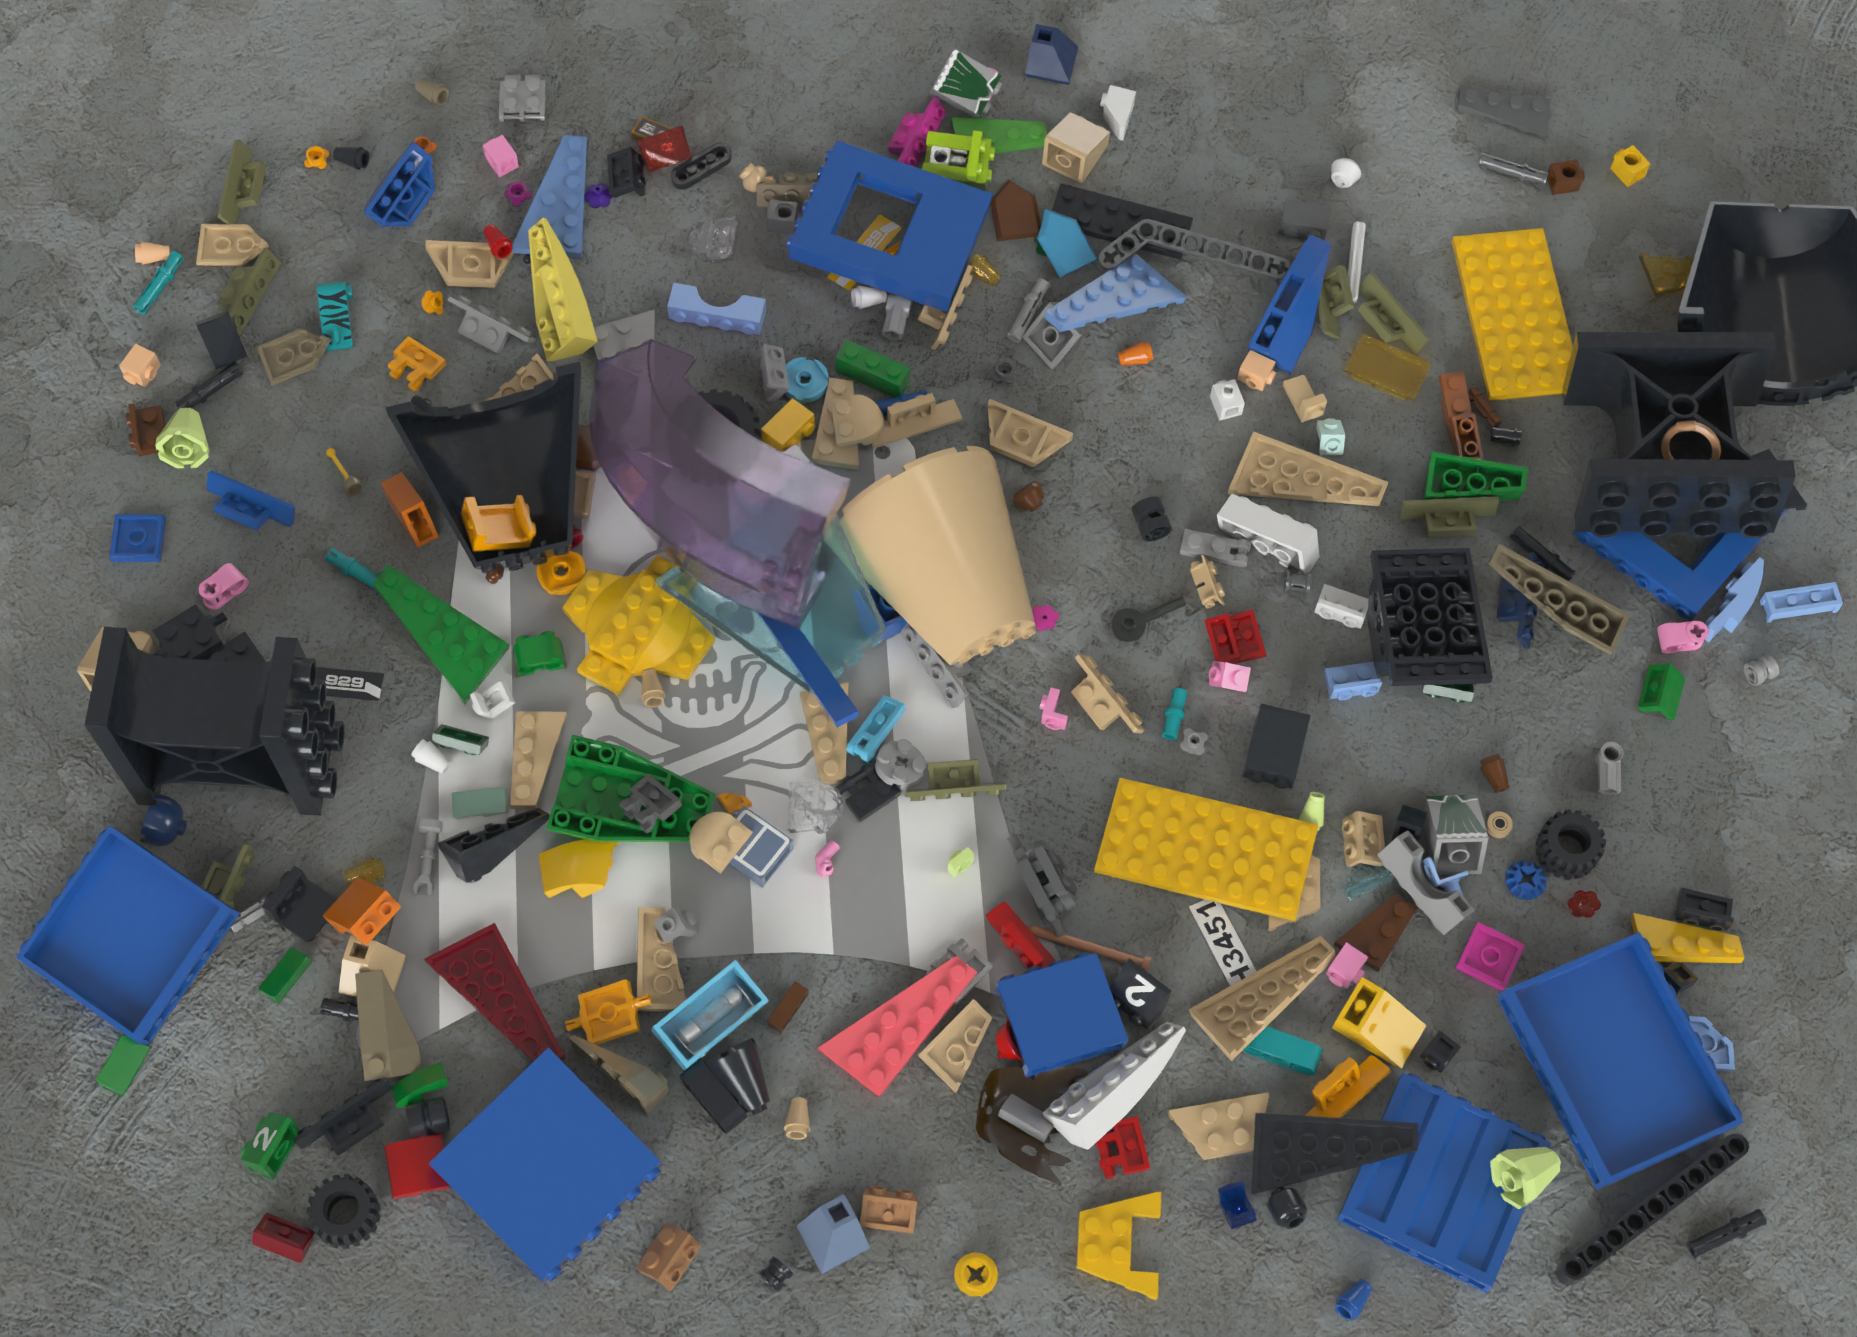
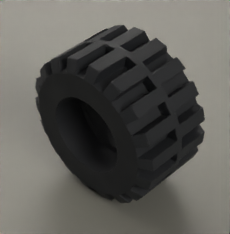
M1571 809L1565 810L1563 814L1559 811L1547 820L1536 839L1535 845L1538 847L1535 851L1536 855H1541L1538 861L1541 865L1546 864L1545 870L1548 873L1552 870L1555 872V877L1560 878L1561 875H1564L1565 880H1570L1573 876L1575 879H1580L1583 874L1585 876L1588 875L1597 865L1605 852L1603 848L1606 845V839H1602L1605 833L1603 829H1598L1600 825L1598 821L1593 822L1590 820L1591 815L1586 814V816L1581 815L1582 811L1576 810L1575 813H1572ZM1566 835L1575 838L1582 846L1583 853L1572 854L1565 851L1561 847L1558 837Z
M338 1174L334 1175L333 1180L330 1182L327 1178L323 1180V1187H315L313 1190L316 1193L315 1196H310L308 1199L310 1207H307V1214L310 1217L308 1222L324 1243H329L334 1248L341 1246L343 1249H349V1245L353 1244L357 1247L361 1245L359 1241L363 1238L365 1241L371 1238L368 1234L370 1231L375 1233L378 1228L375 1223L376 1221L380 1222L381 1216L378 1211L381 1208L377 1201L378 1198L366 1182L364 1183L357 1176L354 1179L350 1174H344V1178H341ZM347 1198L358 1201V1212L350 1222L343 1225H335L330 1222V1211L338 1201Z

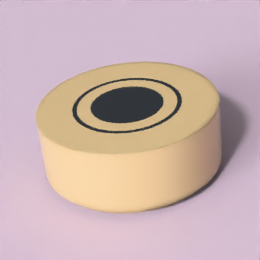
M1494 812L1486 821L1487 832L1495 838L1506 837L1513 827L1512 819L1504 812Z

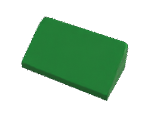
M291 947L259 986L258 990L279 1004L312 961L307 955Z
M122 1034L97 1076L96 1082L100 1086L124 1096L148 1055L150 1048L146 1045L138 1044L127 1035Z

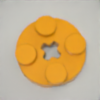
M570 549L568 554L547 558L548 562L537 565L536 569L538 581L542 588L551 595L561 596L573 593L587 573L582 556L579 553L576 554L570 551ZM560 567L568 570L563 576L555 574Z

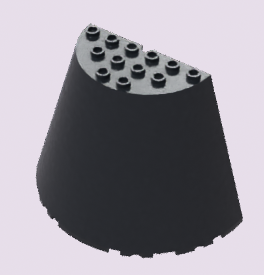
M1710 201L1679 307L1677 332L1774 333L1776 351L1757 404L1774 406L1809 404L1810 399L1822 398L1823 402L1833 399L1836 395H1846L1855 391L1854 387L1857 386V211L1853 206L1789 204L1784 209H1777L1775 203Z

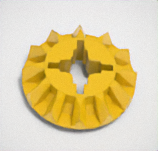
M974 1252L963 1256L958 1261L954 1271V1278L960 1291L970 1297H982L991 1292L996 1285L998 1271L994 1261L989 1256ZM968 1267L974 1271L981 1270L984 1267L981 1273L984 1283L979 1282L977 1279L968 1283L971 1277Z

